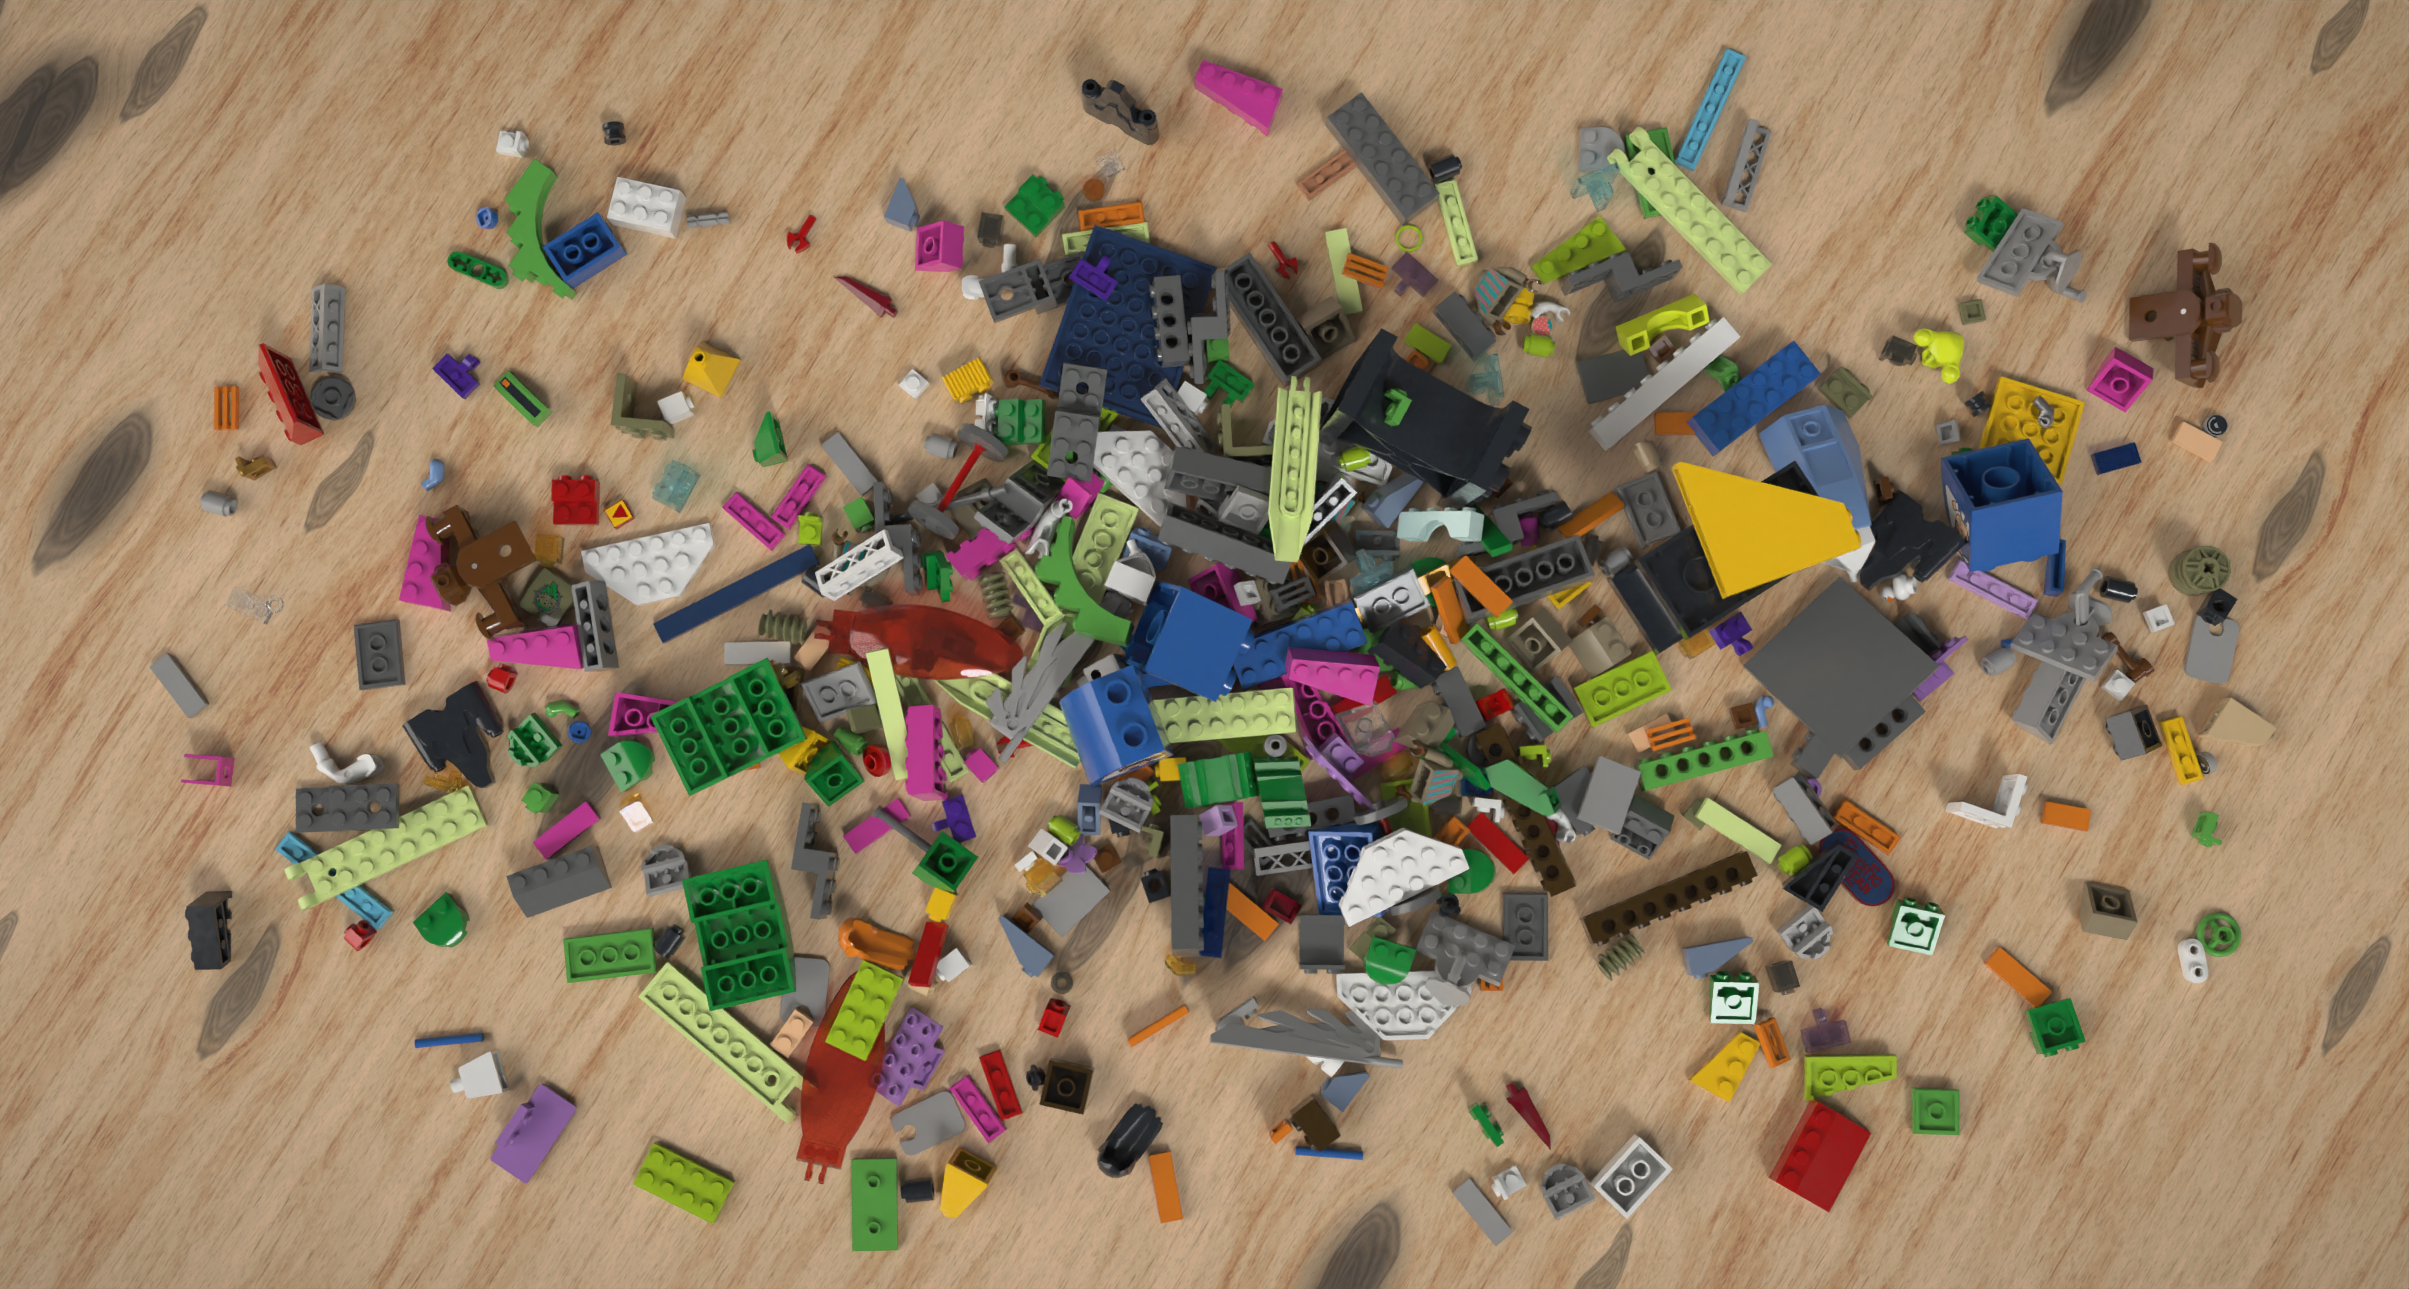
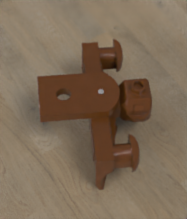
M2211 242L2209 243L2208 251L2199 252L2193 248L2178 251L2177 291L2130 298L2129 341L2136 342L2176 336L2175 380L2194 388H2203L2206 380L2209 383L2216 381L2220 373V361L2215 352L2222 333L2230 332L2232 328L2238 327L2242 323V301L2240 297L2230 288L2215 290L2210 273L2215 275L2220 271L2222 253L2217 244ZM2156 311L2157 318L2153 322H2149V315Z
M458 505L444 511L445 516L436 521L427 516L425 525L430 537L437 544L445 545L443 539L455 535L460 549L457 556V566L444 562L436 566L434 572L431 573L430 580L439 597L448 604L458 606L466 601L471 589L476 587L494 610V613L485 618L480 612L475 617L480 633L489 641H495L493 635L504 629L510 630L521 627L523 630H526L528 625L518 616L514 608L517 605L502 581L503 578L537 561L518 523L513 521L481 538L478 531L471 526L469 512ZM509 545L511 547L510 555L502 557L500 553L501 548Z

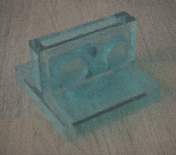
M1617 162L1577 178L1570 190L1572 198L1576 199L1589 193L1597 212L1605 210L1613 197L1611 184L1620 171Z
M1497 353L1488 356L1484 364L1485 373L1470 375L1465 384L1466 393L1472 392L1473 395L1483 394L1485 390H1488L1490 406H1499L1504 398Z
M1364 549L1357 551L1356 566L1361 574L1349 579L1352 596L1393 576L1394 568L1390 560L1374 567L1375 562L1370 553L1366 554Z

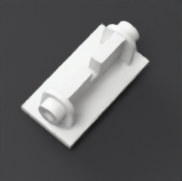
M986 393L985 396H978V400H976V416H982V419L975 420V426L984 429L994 436V429L997 427L995 406L998 405V398Z

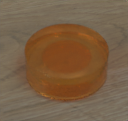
M1098 179L1086 181L1083 186L1084 196L1092 202L1101 200L1105 194L1103 183Z

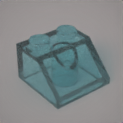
M672 460L671 464H667L664 468V476L661 482L657 483L653 488L652 499L680 513L701 475L690 467Z

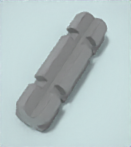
M727 211L719 212V214L715 212L699 214L698 216H687L689 228H698V225L706 227L715 226L718 223H721V225L730 223V216Z

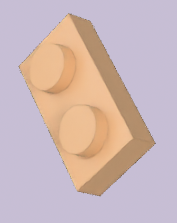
M796 1008L770 1046L789 1058L815 1020Z

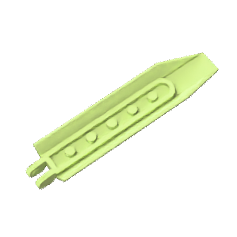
M1297 376L1291 377L1289 392L1278 387L1268 508L1275 561L1298 562L1313 518L1322 391L1309 392L1310 377H1305L1304 391H1296Z
M942 657L938 658L934 668L928 675L959 704L989 721L994 715L987 706L986 701L996 688H1000L1003 702L1012 692L1011 682L983 666ZM1048 704L1023 740L1075 769L1081 760L1063 712Z

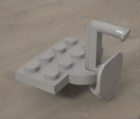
M2022 208L1977 277L1978 283L2015 297L2019 296L2029 280H2047V284L2053 292L2075 299L2080 303L2084 302L2087 296L2085 290H2076L2068 287L2081 264L2082 256L2081 251L2077 249L2065 254L2059 244L2054 242L2064 227L2063 222Z
M2097 568L2091 569L2090 574L2077 591L2071 593L2069 596V607L2074 612L2062 614L2055 620L2033 613L2011 642V649L2095 682L2118 651V645L2098 638L2099 626L2109 624L2113 619L2111 607L2107 603L2089 596V591L2094 584L2102 579V572Z
M1432 911L1416 948V952L1436 960L1435 971L1437 977H1429L1425 987L1444 1005H1467L1471 995L1465 989L1473 985L1477 978L1499 987L1515 945Z

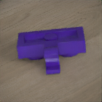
M1105 255L1096 268L1080 259L1069 276V279L1106 302L1118 284V281L1105 274L1111 264V259Z
M447 353L432 368L465 400L480 385L469 371L475 369L481 362L471 354L467 355L459 364Z
M1742 612L1735 614L1709 630L1720 650L1732 644L1735 653L1741 656L1753 649L1751 642L1742 637L1752 631Z
M961 795L942 801L947 819L933 822L934 832L950 827L953 839L958 843L976 838L964 796Z

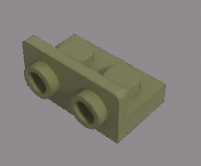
M1843 367L1838 368L1818 388L1849 419L1873 397L1870 394L1869 388L1856 381L1853 373Z
M1148 823L1147 827L1142 826L1141 831L1154 834L1153 838H1148L1146 851H1149L1148 856L1160 859L1166 833L1162 832L1163 827Z

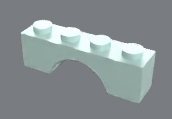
M1463 507L1462 511H1458L1455 508H1444V511L1436 508H1427L1426 511L1410 508L1409 512H1400L1397 538L1408 542H1427L1436 528L1445 525L1451 538L1460 541H1481L1484 515L1477 513L1475 508Z

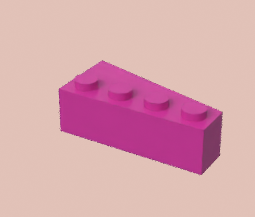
M1202 60L1195 77V89L1216 103H1220L1228 111L1238 115L1246 123L1256 127L1261 133L1268 136L1282 100V88Z
M1032 526L1011 544L1001 541L991 530L983 528L976 534L975 540L964 541L960 544L958 552L953 554L950 551L945 556L965 581L969 579L973 581L981 575L980 571L984 567L988 566L989 568L999 560L997 557L1002 553L1008 554L1016 547V542L1020 539L1024 541L1033 534L1032 530L1035 527Z
M577 623L494 635L495 641L487 640L491 661L573 669L584 668Z
M1288 647L1285 670L1290 680L1372 706L1380 669L1375 655Z
M1287 674L1278 678L1282 689L1294 688L1296 724L1304 748L1307 746L1303 739L1306 735L1318 747L1334 733L1340 736L1349 746L1355 743L1348 736L1343 725L1336 719L1330 710L1331 708L1322 699L1316 688L1290 680ZM1306 750L1309 761L1314 760L1313 756Z
M616 692L608 736L618 737L658 733L650 716L677 703V701Z
M934 705L908 707V713L905 716V722L908 726V735L905 738V744L908 748V757L905 759V766L908 770V779L905 781L906 791L908 795L922 801L948 800V792L943 791V781H947L946 772L943 771L941 766L945 753L942 744H939V740L943 739L941 709Z

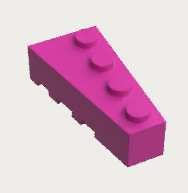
M419 515L399 601L451 612V604L444 602L439 597L430 580L431 573L434 572L436 566L444 562L450 564L448 561L450 536L443 539L445 545L437 544L430 537L426 529L425 519L427 516Z

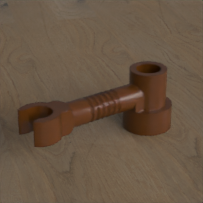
M1009 370L1003 377V382L1008 388H1016L1018 385H1023L1041 391L1051 399L1058 398V396L1051 393V390L1040 387V382L1021 376L1017 370ZM1010 375H1014L1016 381L1011 380Z
M2107 632L2101 637L2103 640L2118 645L2116 654L2129 669L2126 676L2134 683L2144 676L2148 677L2155 671L2145 658H2141L2135 663L2112 632Z

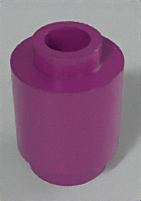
M1532 514L1519 516L1520 526L1524 538L1520 541L1521 547L1539 545L1540 533L1537 518H1533Z

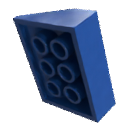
M1354 823L1308 831L1319 915H1343L1339 902L1346 893L1347 883L1353 869L1356 868L1359 862L1362 848L1382 838L1380 823H1367L1363 825H1356ZM1388 908L1371 917H1382Z

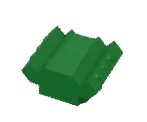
M1252 751L1178 764L1185 809L1259 796Z
M1298 756L1253 758L1266 828L1311 826Z

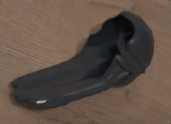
M1135 1103L1125 1113L1106 1141L1098 1148L1097 1165L1105 1175L1111 1178H1121L1131 1174L1136 1162L1141 1158L1149 1145L1152 1144L1162 1128L1161 1117H1156V1110L1154 1108H1151V1106L1143 1107L1141 1103L1139 1105Z

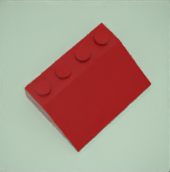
M264 343L259 344L258 365L261 370L259 375L269 388L268 396L277 406L276 414L279 420L284 422L286 427L284 432L288 440L298 445H303L325 435L292 359Z
M1810 1100L1769 1178L1823 1210L1830 1212L1871 1133L1820 1102Z

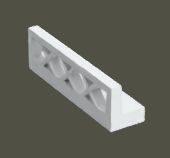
M884 529L815 572L822 595L835 601L903 559V553L892 545L889 532ZM883 539L885 546L876 550L878 542ZM867 550L865 558L858 561L861 552ZM850 561L848 569L841 572L843 564ZM833 572L831 579L825 583L824 575Z

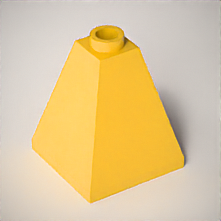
M701 341L696 346L682 379L722 398L741 360Z
M802 727L807 739L778 754L787 768L805 776L815 754L832 741L813 730Z
M958 1147L945 1167L940 1205L942 1214L947 1218H957L986 1189L997 1167Z

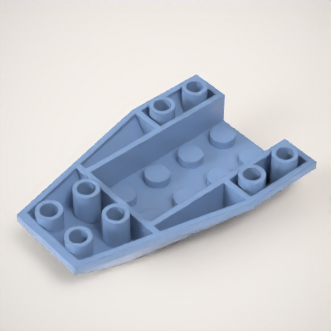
M1825 404L1783 415L1759 433L1775 472L1796 461L1819 497L1844 503L1845 507L1851 511L1853 517L1851 522L1854 530L1871 526L1860 447L1842 410Z

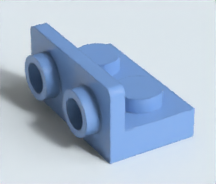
M1135 527L1130 534L1129 540H1135L1138 549H1141L1148 556L1154 568L1164 571L1174 546L1163 544L1158 539L1159 535L1151 533V530L1146 527ZM1126 546L1124 557L1129 556L1130 550L1128 546Z

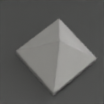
M1957 419L1936 425L1940 446L1961 440Z

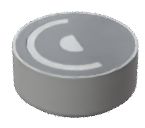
M2212 415L2203 422L2204 432L2212 437L2221 436L2228 429L2227 420L2221 415Z
M2204 751L2196 755L2203 774L2208 775L2217 770V762L2211 753Z

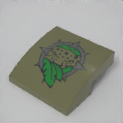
M545 567L534 580L519 606L549 627L560 625L567 611L574 607L572 584L548 567Z

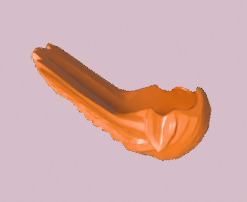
M848 918L842 923L838 931L839 945L845 951L847 957L857 956L870 963L893 970H904L905 966L909 965L908 960L914 959L915 951L911 947L915 945L913 939L872 926L869 922L862 921L860 918Z

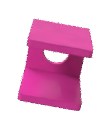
M1093 471L1091 482L1075 480L1070 476L1055 501L1062 499L1070 500L1073 507L1068 513L1077 519L1092 505L1105 482Z
M184 754V757L218 760L216 782L181 779V783L231 787L235 758ZM226 766V775L224 777V768Z

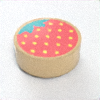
M1544 315L1535 318L1531 324V332L1533 334L1549 336L1553 330L1552 320Z

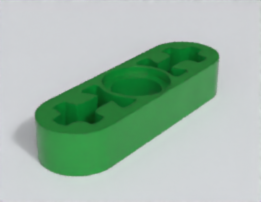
M459 251L452 252L448 256V266L459 274L496 289H503L509 283L508 274L501 268ZM461 259L464 263L468 264L467 268L460 264L456 265L454 263L455 260ZM482 265L484 268L483 273L475 276L473 274L474 267ZM489 273L495 276L500 275L502 280L495 281L492 277H489Z

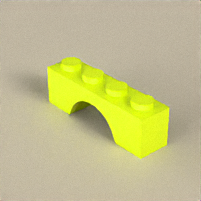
M1694 293L1616 326L1619 345L1632 356L1650 348V342L1653 337L1665 330L1680 328L1690 331L1709 323L1707 306Z

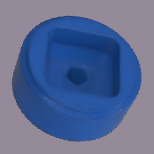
M482 207L476 214V222L483 229H493L498 223V214L493 208Z
M574 721L569 725L567 734L573 742L582 743L590 737L591 729L586 722Z

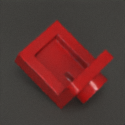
M1505 688L1475 702L1484 722L1514 708L1512 699Z

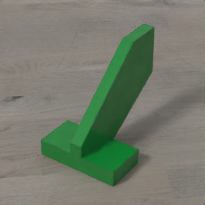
M1452 727L1436 751L1451 758L1453 764L1462 770L1463 777L1474 786L1487 791L1491 785L1480 769L1447 745L1457 733L1454 727ZM1422 755L1420 757L1415 758L1420 760V758H1424L1425 756Z
M1510 758L1484 768L1492 788L1543 816L1546 815L1548 817L1555 814L1562 806L1554 785L1548 787Z

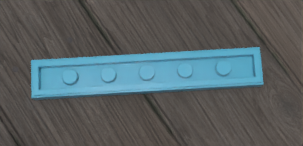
M1726 48L1675 159L1677 165L1690 171L1695 170L1747 56Z
M290 831L275 848L293 864L301 863L320 854ZM332 868L329 871V874L332 877L335 876L337 873L335 868ZM361 885L336 896V898L376 929H381L394 912Z

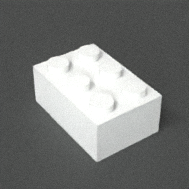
M617 177L607 219L614 226L676 239L686 197L680 190Z
M1634 1134L1589 1184L1619 1213L1628 1219L1673 1168L1639 1136Z

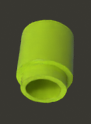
M1533 333L1525 335L1522 352H1526L1527 355L1548 358L1549 354L1554 353L1555 341H1552L1551 336Z
M1358 446L1340 451L1341 456L1337 457L1340 469H1345L1346 472L1366 467L1367 464L1371 463L1369 452Z
M1516 608L1504 611L1498 618L1494 615L1487 617L1485 621L1489 630L1494 629L1497 631L1516 625V620L1519 617Z
M1061 814L1058 817L1053 816L1047 825L1049 827L1048 833L1065 845H1074L1081 835L1078 826Z
M1803 844L1795 845L1778 858L1780 862L1778 867L1784 874L1793 876L1805 867L1813 857Z

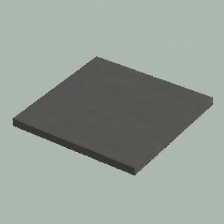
M1839 577L1747 661L1743 668L1841 759L1937 671L1939 665Z

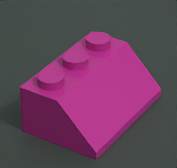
M1218 563L1188 579L1192 592L1252 619L1251 624L1258 620L1252 604L1241 606L1234 585L1242 582L1237 568L1231 569L1226 567L1224 563Z

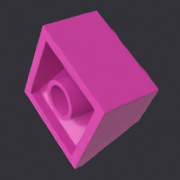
M943 220L917 228L915 270L951 272L962 269L964 226Z
M2114 347L2100 365L2087 391L2126 412L2153 380L2154 368Z

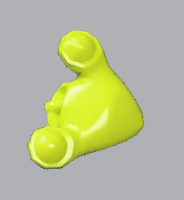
M1926 328L1917 330L1913 336V341L1917 346L1926 347L1922 353V364L1931 369L1943 366L1940 377L1942 381L1946 384L1956 382L1960 376V361L1964 351L1965 341L1963 335L1953 331H1933Z

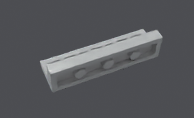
M1751 118L1745 125L1721 203L1723 206L1742 212H1747L1771 135L1770 130L1757 127L1759 121ZM1755 133L1764 136L1763 143L1757 146L1753 142ZM1754 152L1757 162L1749 166L1747 162L1748 154ZM1747 171L1751 177V182L1743 186L1740 180L1742 174ZM1740 191L1745 197L1744 205L1734 202L1736 193Z
M324 283L312 288L310 373L322 371L343 372L345 287Z
M1166 378L1141 398V401L1177 447H1189L1194 451L1210 452L1212 454L1218 449V445Z
M1309 841L1252 849L1256 876L1313 868L1312 863L1307 864L1301 859L1303 854L1310 850ZM1294 852H1301L1299 856L1294 854ZM1289 853L1296 858L1292 866L1285 867L1279 862L1284 854ZM1273 855H1279V857L1277 858V860H1276L1274 857H1272V856H1273ZM1268 856L1274 861L1269 870L1260 871L1259 857ZM1298 861L1304 864L1295 866ZM1276 864L1282 867L1273 869L1276 866Z

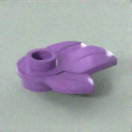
M1081 834L1074 845L1066 844L1068 849L1057 862V865L1066 867L1069 873L1081 874L1086 871L1085 863L1090 862L1096 856L1097 849L1093 846L1085 845L1084 835Z

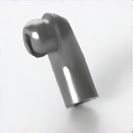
M2040 395L2032 403L2039 410V425L2046 428L2053 424L2054 409Z

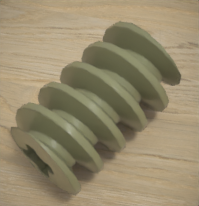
M992 572L978 577L983 578L979 585L985 587L981 593L988 595L983 599L984 603L989 604L985 609L987 612H992L987 616L988 620L1007 617L1011 615L1008 612L1014 609L1013 606L1006 605L1012 599L1004 597L1005 594L1010 592L1009 589L1002 588V586L1007 584V581L1000 580L1001 577L1006 575L1005 572Z
M770 609L767 615L763 613L760 618L758 634L763 636L766 633L768 638L774 635L777 640L783 637L785 642L791 639L793 644H797L800 641L802 645L807 633V619L803 618L802 622L798 623V616H795L790 621V614L788 613L782 619L781 612H778L773 617V610Z
M1632 934L1627 935L1628 942L1625 939L1620 940L1621 947L1614 944L1612 946L1613 951L1610 949L1605 950L1606 957L1603 954H1599V962L1595 960L1601 972L1610 981L1613 980L1612 972L1619 976L1618 968L1621 967L1627 971V962L1634 966L1633 958L1636 957L1641 961V953L1645 954L1643 948Z

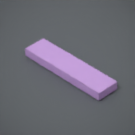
M1960 559L1956 561L1947 579L2025 620L2030 618L2038 602L2037 599L1983 571L1970 572L1965 562Z

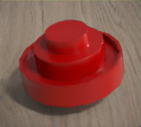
M873 744L865 749L863 761L866 770L874 777L886 775L891 769V758L884 746Z

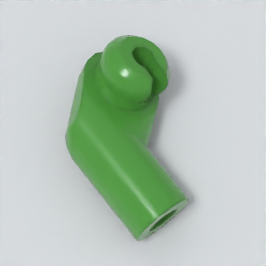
M566 700L549 702L545 707V714L550 718H554L558 713L564 712L574 719L580 712V709Z

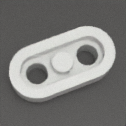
M2187 938L2182 940L2178 945V954L2183 977L2191 983H2202L2208 977V967L2203 945L2196 939ZM2192 946H2194L2195 952L2193 954L2190 952V948ZM2197 968L2200 971V974L2198 976L2195 975V970Z

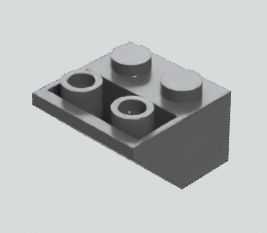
M1635 795L1631 800L1621 833L1619 835L1612 833L1610 839L1650 860L1670 833L1675 816Z

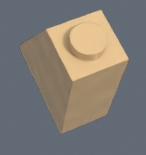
M2225 698L2220 700L2198 736L2211 740L2259 747L2268 745L2274 737L2273 732L2276 727L2233 698Z

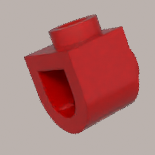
M499 663L498 667L490 670L486 681L488 682V687L507 694L512 689L518 674L511 671L512 667Z
M361 920L357 924H351L344 931L346 934L344 940L356 951H360L371 942L377 931L367 921Z

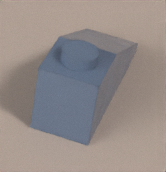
M1405 473L1374 490L1361 508L1375 523L1389 528L1424 482Z
M1002 914L999 917V921L1019 963L1024 966L1022 971L1030 977L1034 975L1039 977L1055 954Z
M1746 936L1682 948L1687 975L1694 976V979L1708 977L1707 973L1714 972L1751 944L1753 938Z

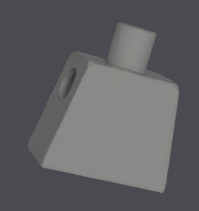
M1111 654L1083 669L1085 675L1076 680L1078 687L1098 679V672L1103 677L1127 667L1121 661L1122 655Z

